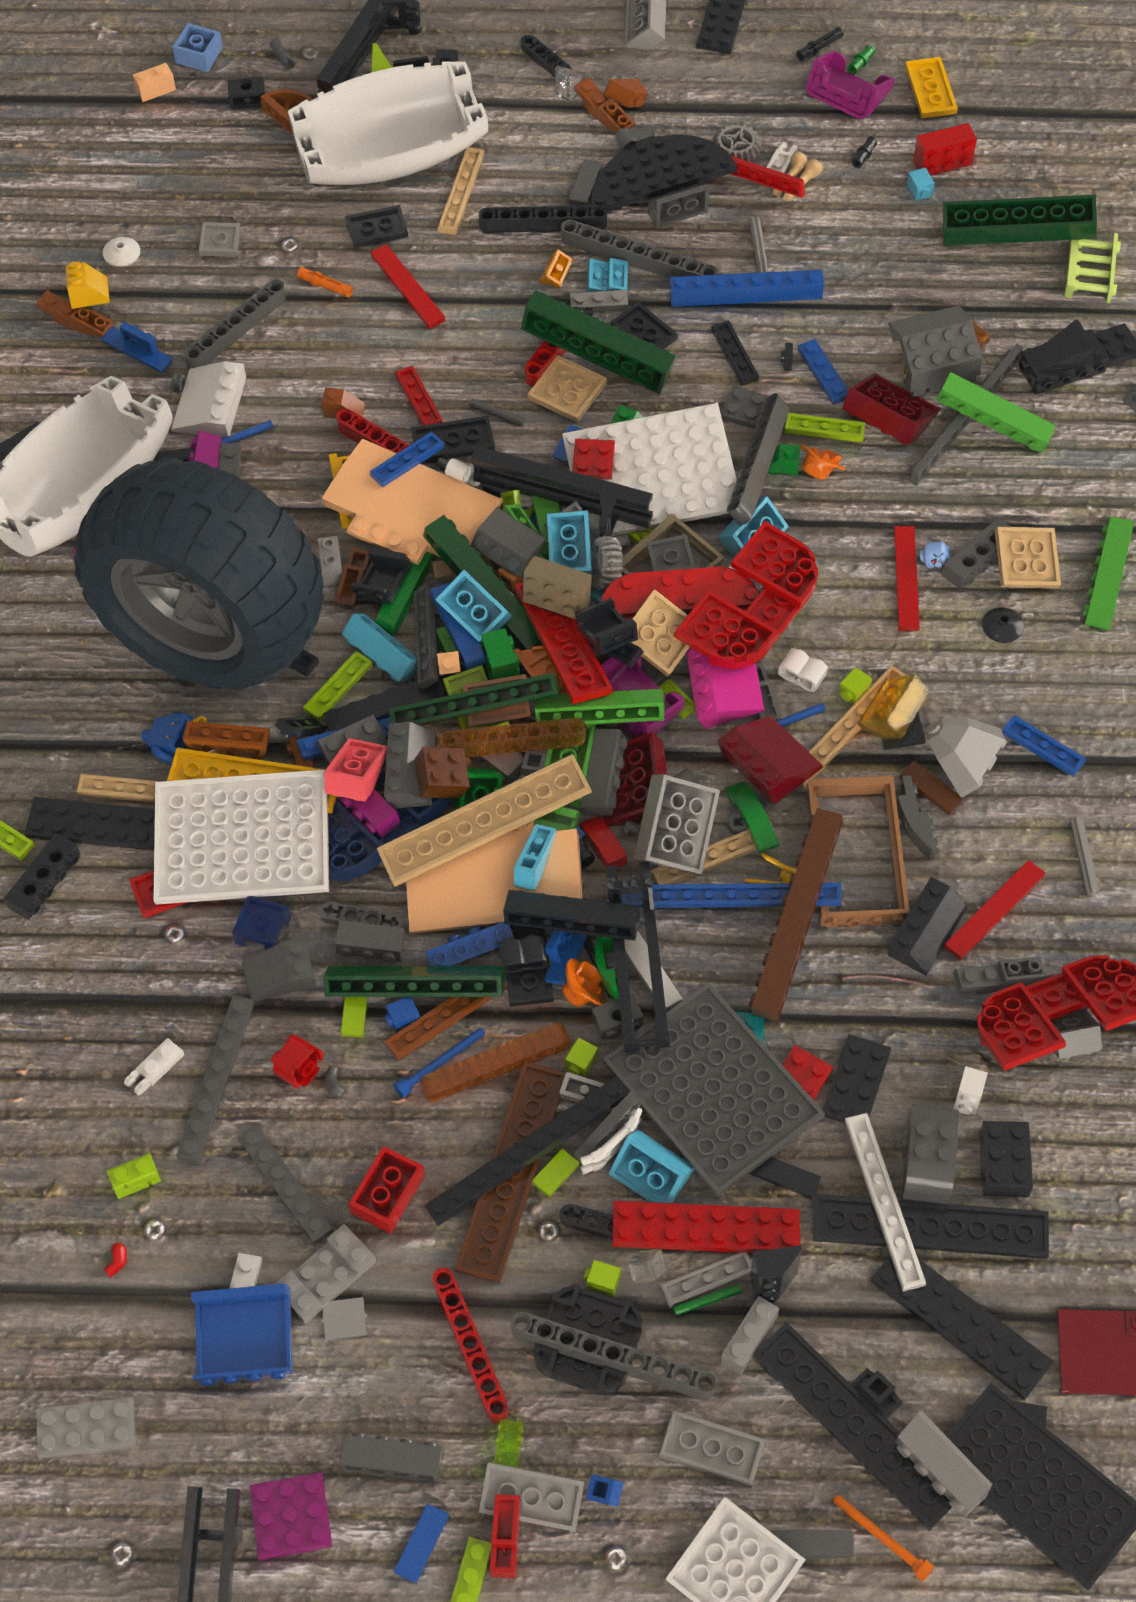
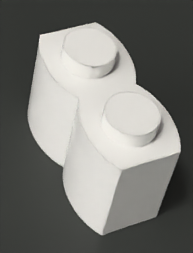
M791 648L780 664L778 674L790 682L797 683L807 691L815 692L826 676L828 667L822 660L807 656L803 650Z

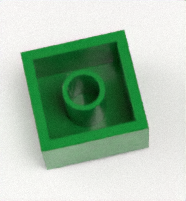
M506 629L481 634L482 650L486 658L485 666L489 679L493 680L520 675L519 657L517 652L514 653L513 651L514 642L512 636L507 635Z

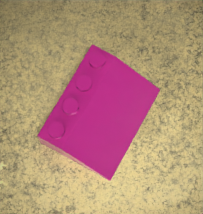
M689 647L686 654L698 720L705 729L765 711L756 663L740 669L720 668L708 663V657Z

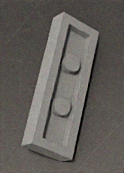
M627 290L570 293L571 307H593V312L627 310Z

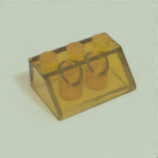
M916 675L886 678L857 724L859 727L886 740L900 739L905 735L906 729L911 721L915 719L919 708L924 704L929 690Z

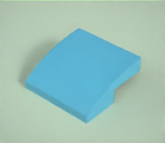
M610 258L608 262L589 259L587 292L627 290L628 261Z

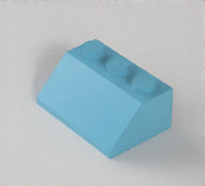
M768 496L759 497L753 517L747 524L741 526L733 519L719 535L718 539L728 553L736 557L764 521L783 532L789 526Z
M588 511L547 514L549 561L591 574L593 577L591 530Z
M465 570L435 599L479 642H481V634L500 630L512 617Z
M636 1130L627 1136L608 1174L650 1202L673 1203L685 1187L694 1168L683 1158L640 1130Z

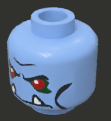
M944 542L926 543L924 550H920L921 562H925L926 567L930 569L943 568L944 564L951 559L950 547L946 546Z

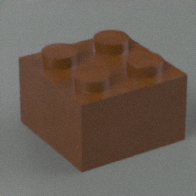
M422 747L415 758L420 797L462 798L470 787L464 749Z

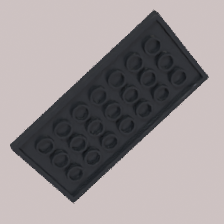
M992 1383L987 1386L947 1435V1438L992 1483V1487L982 1503L1088 1591L1135 1532L1136 1500Z

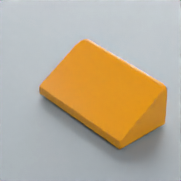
M557 249L551 255L539 282L560 288L573 259Z

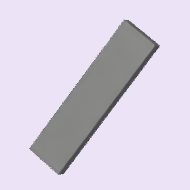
M737 1253L660 1285V1289L668 1307L672 1308L750 1276L752 1262L748 1253Z

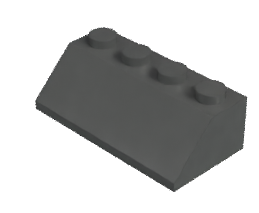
M412 722L389 723L384 796L393 808L432 805L433 798L420 797L415 758L422 747H436V732Z

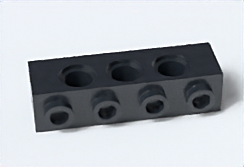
M55 833L4 897L8 909L27 920H30L33 915L37 914L41 904L52 895L59 881H63L67 871L78 862L81 854L77 844Z

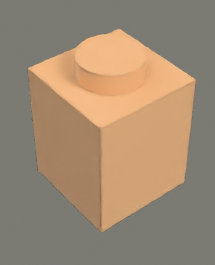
M458 651L437 654L440 676L461 673Z

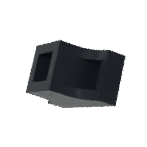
M866 1368L851 1383L886 1419L902 1405V1401L895 1393L896 1387L878 1370L874 1373Z

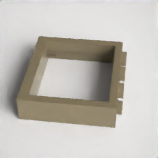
M671 514L622 557L623 569L621 574L622 576L630 574V571L649 555L647 542L668 538L673 533L678 536L687 534L689 545L711 563L708 567H724V556L675 515Z

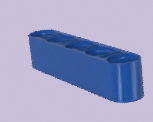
M451 583L431 588L430 593L456 651H458L465 670L486 664V658L479 641L435 600Z

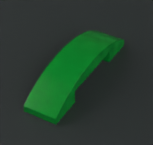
M743 781L726 787L725 792L732 805H736L750 831V838L758 852L762 853L779 847V842L770 820L750 786Z
M597 936L595 959L602 983L610 996L615 1000H619L616 973L614 968L608 969L607 953L614 952L613 938Z

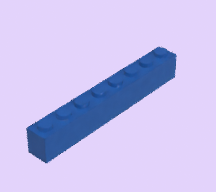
M822 270L670 277L671 307L818 300L823 298L824 289Z

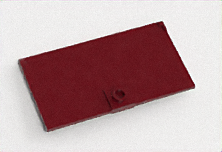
M1058 1309L1061 1394L1136 1396V1311Z

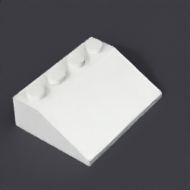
M223 361L189 369L171 431L197 435L198 431L201 430L222 438L230 436L246 381L244 364Z

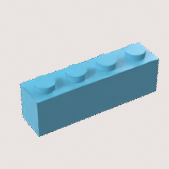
M352 615L342 632V635L347 638V642L352 646L358 647L362 655L375 661V665L381 670L387 671L390 674V678L399 683L411 681L417 671V656L367 615Z

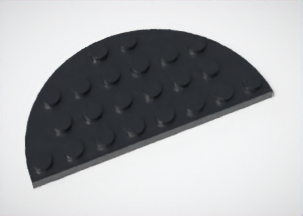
M691 135L656 136L639 141L628 147L606 164L595 181L592 191V205H602L606 207L607 211L737 172V166L725 149L710 140Z

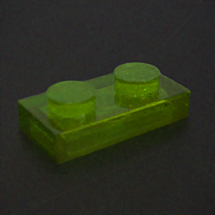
M500 1419L494 1463L519 1468L524 1422Z

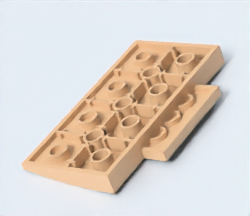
M364 439L360 441L322 497L324 506L353 518L347 529L349 535L384 550L405 553L409 561L419 565L426 551L439 556L423 537L426 526L445 515L448 520L451 519L455 523L458 532L461 535H465L469 545H471L479 526L503 502L498 497L422 464H418L385 487H382L370 476V471L396 455V453Z
M534 820L406 881L410 934L492 926L504 922L503 909L509 890L583 899L580 844L577 829L556 831L542 878L535 891L514 886V866L534 828Z

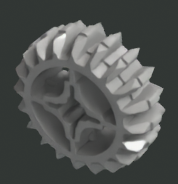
M739 123L737 125L730 124L729 127L724 125L713 136L712 142L725 149L730 156L749 162H754L758 158L761 150L760 136H758L757 131H753L752 127L747 128L746 124L740 126Z
M611 536L598 537L592 545L593 577H591V581L596 590L606 591L612 582L622 576L623 554L617 538Z

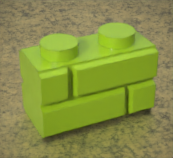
M150 1153L107 1170L118 1199L147 1188L150 1184L154 1185L161 1182Z

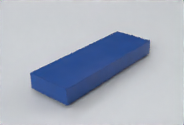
M429 1504L426 1505L394 1570V1574L417 1584L450 1517L448 1513Z

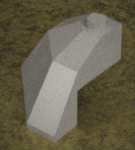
M966 716L940 719L937 722L931 723L923 730L937 760L961 798L981 786L984 781L982 776L986 771L991 770L997 760L996 753L999 749H1003L1007 743L1000 728Z

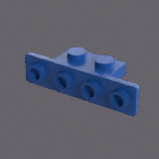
M123 322L120 325V330L111 327L105 336L101 337L103 343L160 373L164 372L173 362L172 357L158 351L155 337L152 334L139 330L135 325Z
M501 922L483 929L477 926L467 930L468 935L462 937L459 934L447 938V943L426 951L430 966H451L500 947L499 942L504 941L506 938H514L510 925Z
M553 930L550 939L545 945L546 953L552 962L544 978L546 983H566V963L570 958L577 960L588 936L587 934Z

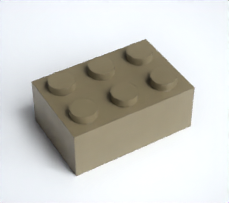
M534 556L524 570L523 602L576 619V612L588 608L590 605L592 575Z

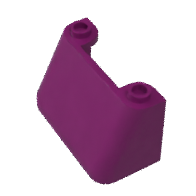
M834 50L814 59L806 84L807 93L811 97L858 119H865L871 115L891 91L895 81L890 76L881 75L876 79L875 84H871L844 71L846 58Z
M642 657L638 659L632 668L613 658L601 664L613 691L660 689L641 670ZM673 691L667 695L664 693V721L616 724L631 739L649 732H653L656 735L684 708L685 701L679 693Z

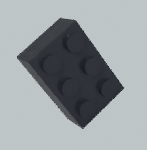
M982 1121L979 1136L983 1196L1029 1197L1033 1188L1029 1122Z

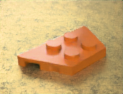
M533 646L532 649L521 651L520 649L513 650L514 653L517 652L519 662L530 677L549 673L557 675L543 646ZM558 677L561 694H567Z

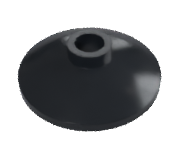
M999 607L986 613L983 618L982 628L990 639L1000 643H1009L1021 636L1024 623L1021 616L1014 610Z

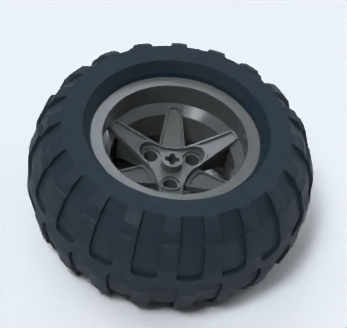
M163 458L132 466L101 490L83 517L74 543L76 548L74 557L76 580L80 587L83 588L82 594L89 607L93 609L102 625L120 640L128 650L136 653L150 665L186 682L200 684L208 688L221 689L226 687L227 689L242 690L249 686L259 685L264 681H270L299 656L313 634V630L319 620L324 601L322 570L319 560L311 551L312 545L302 530H299L289 514L269 499L260 489L254 488L230 472L210 467V465L193 460L183 462V460L176 458Z

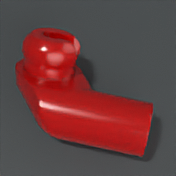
M119 1242L111 1246L112 1262L103 1269L110 1278L127 1263L126 1246Z

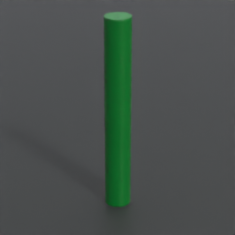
M736 1284L674 1306V1314L677 1316L742 1293L741 1286Z

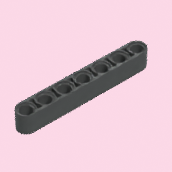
M278 279L269 281L188 346L184 351L187 368L191 369L209 364L283 304L286 300L284 283Z

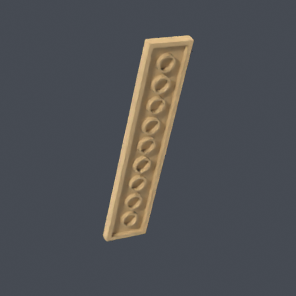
M572 754L378 847L377 850L393 885L396 887L569 804L592 791Z

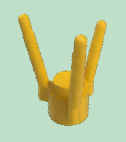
M761 853V856L766 861L782 869L779 876L782 882L747 878L744 879V882L789 883L791 874H795L797 869L787 866L765 853Z

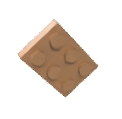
M526 675L464 684L463 689L464 692L486 688L526 679ZM526 703L468 716V723L470 727L532 717L531 705Z

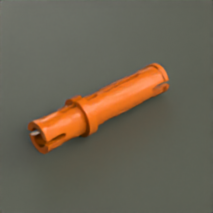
M300 267L298 270L297 278L311 283L312 286L323 287L347 298L352 294L353 286L341 283L322 275L321 272L310 271L304 267Z

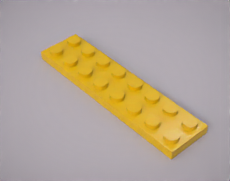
M177 748L167 781L324 769ZM328 794V813L333 812L337 797L332 794Z

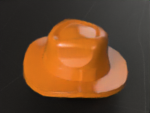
M801 444L800 450L806 452L801 468L814 478L825 480L835 468L843 471L846 470L845 467L839 464L842 459L841 455L827 449L818 452L816 447L811 450L805 444Z
M570 958L565 967L567 981L562 986V993L567 1001L578 1008L589 1002L599 1006L605 1004V992L598 969L591 962H580Z

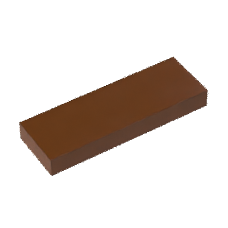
M915 761L900 774V779H902V776L911 775L912 782L917 785V791L948 815L963 802V797L961 798L959 794Z

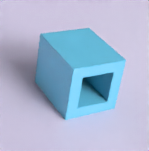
M926 168L908 173L907 187L915 201L933 196L935 183Z

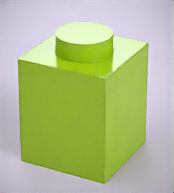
M855 667L840 683L839 695L843 700L854 705L871 687L872 678Z
M578 1037L565 1058V1068L567 1071L586 1078L598 1058V1047Z
M594 1260L592 1267L588 1266L584 1275V1280L587 1281V1289L614 1298L621 1277V1268Z

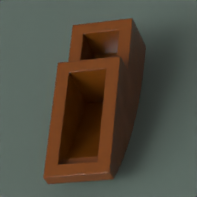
M351 547L347 564L343 568L334 600L335 603L355 607L358 598L355 596L351 584L352 582L360 583L369 567L371 559L368 555V550Z

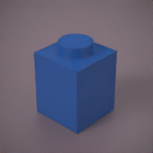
M405 997L386 1005L387 1014L384 1015L388 1027L393 1026L396 1033L420 1018L411 997Z
M592 1474L586 1499L618 1507L624 1482Z

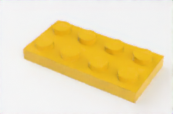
M941 57L906 61L905 69L921 119L957 114L958 108Z

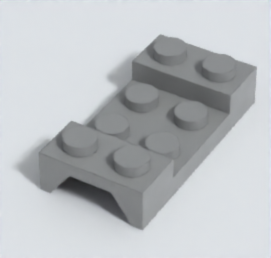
M345 1224L326 1239L327 1243L294 1272L290 1270L275 1283H285L290 1287L291 1307L305 1325L321 1312L324 1306L337 1298L376 1263L374 1254Z

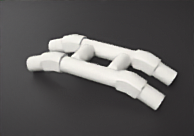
M638 1108L629 1117L624 1126L601 1148L599 1147L596 1151L591 1152V1154L580 1158L582 1164L580 1170L583 1175L602 1169L621 1150L627 1136L638 1130L642 1120L640 1118L642 1109Z

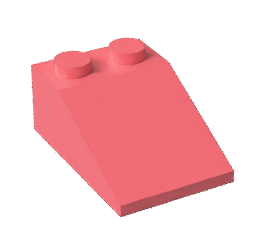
M348 738L324 771L325 793L365 802L374 790L387 756V746Z

